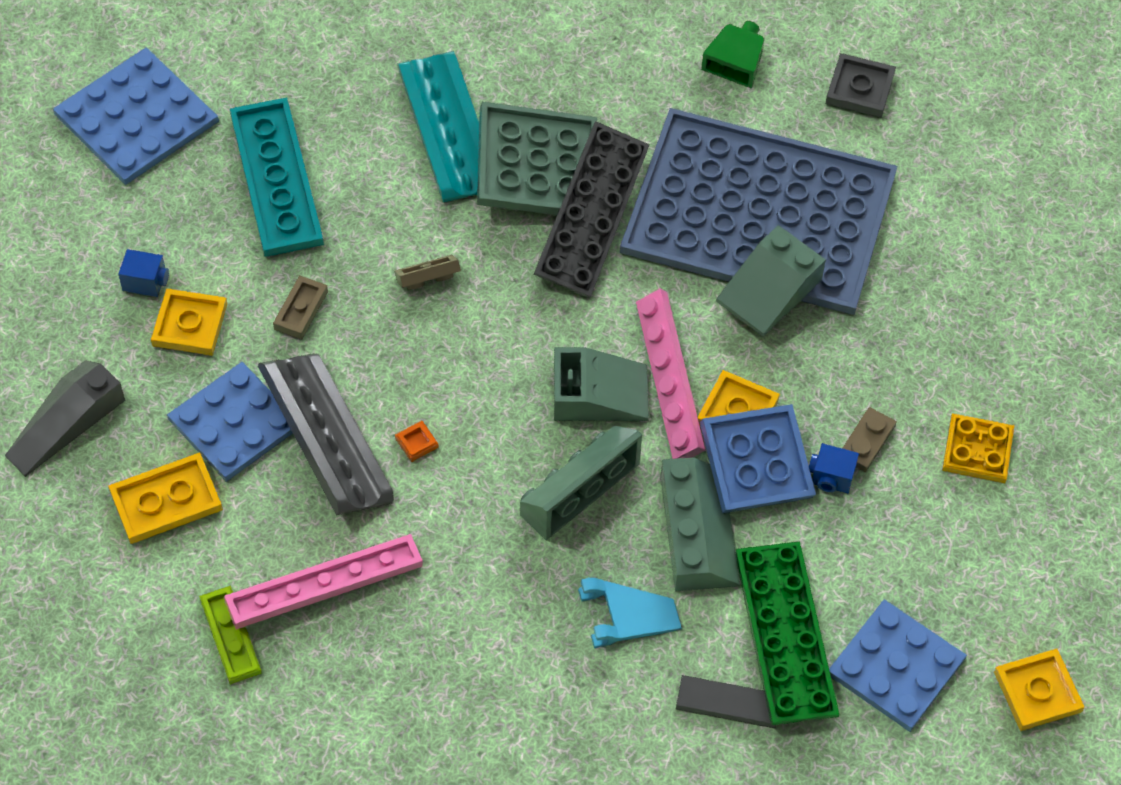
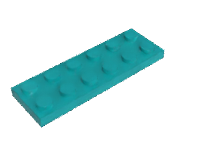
M287 97L229 108L264 257L324 245Z

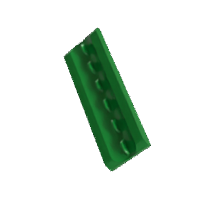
M800 541L736 549L737 565L771 724L780 725L805 720L839 717L840 714Z

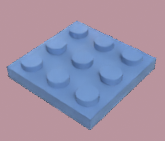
M240 362L167 414L168 420L200 452L201 456L225 482L293 434L271 391L243 362Z
M793 404L703 418L700 421L722 514L810 499L816 495Z
M884 599L829 670L832 679L911 732L964 662L967 655Z

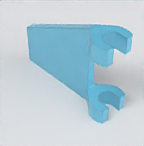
M597 578L581 580L582 587L578 589L581 602L604 595L613 626L608 624L594 626L595 634L591 635L594 648L608 646L617 641L658 635L682 629L672 598Z

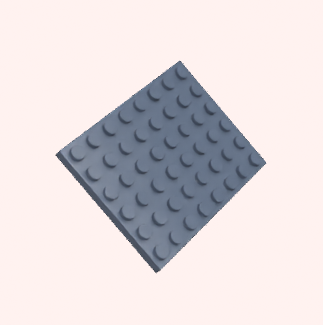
M669 108L621 242L620 253L729 282L756 246L779 225L826 259L822 280L801 301L855 315L898 166Z

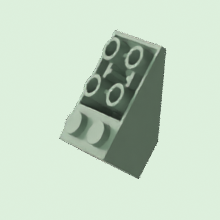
M554 347V421H649L647 365L587 347Z

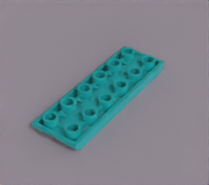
M450 51L428 58L397 63L442 202L477 195L479 121L455 52Z

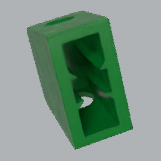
M752 21L744 22L742 28L731 24L726 25L703 52L701 70L752 89L764 46V37L758 34L759 26Z

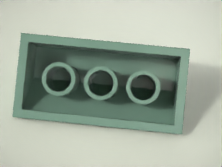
M613 426L606 433L604 431L600 432L592 440L590 446L583 451L578 450L564 467L550 472L545 478L544 483L536 489H529L520 500V516L547 541L640 465L642 434L638 430Z
M695 457L663 459L660 478L675 591L740 587L730 512L722 514L710 464Z

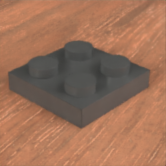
M840 53L825 104L882 118L896 66Z

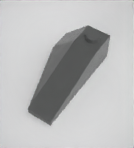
M85 360L59 380L7 451L5 457L26 477L122 404L125 398L121 383L101 363Z

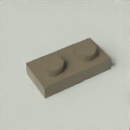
M451 254L395 270L394 273L397 283L402 288L407 287L408 290L423 287L425 285L424 282L428 280L445 281L454 277L453 273L460 272L461 269L458 259Z
M299 275L273 322L274 330L302 340L328 293L327 285Z
M871 407L867 409L842 448L859 453L856 468L867 472L897 423L894 419Z

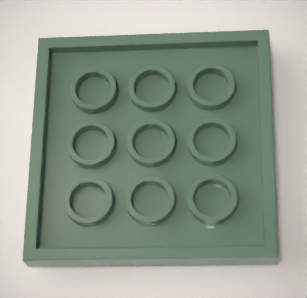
M482 101L479 117L477 205L557 215L594 122L597 121V117Z

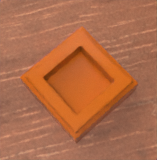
M423 421L395 434L396 441L411 462L439 448L438 442Z

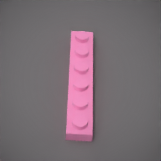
M659 288L636 301L672 458H691L706 450L668 294Z
M409 534L225 595V604L235 629H239L421 568L423 560L412 535Z

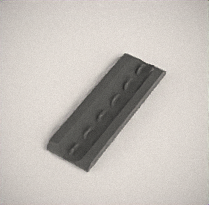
M597 121L594 122L533 275L561 285L590 299L650 144Z
M313 353L284 360L278 359L259 363L258 368L336 516L392 504L394 501L393 490L320 355Z

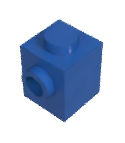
M127 249L118 273L122 291L158 297L161 287L166 286L169 278V269L165 268L163 255Z
M822 443L819 455L813 453L809 464L810 472L813 473V484L825 492L840 491L849 494L859 453Z

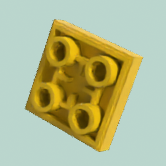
M952 413L942 471L1006 483L1014 425Z

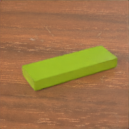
M231 585L199 596L230 685L262 674L246 626L235 629L225 604L224 596L233 593Z

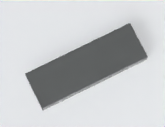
M682 675L676 710L776 728V725H772L769 719L764 690Z

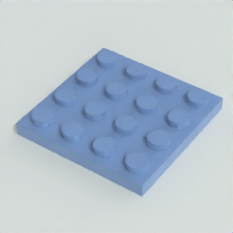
M147 47L53 108L54 115L124 185H127L219 122L218 115Z

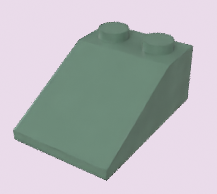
M778 225L756 246L719 294L716 302L764 337L822 280L826 259Z

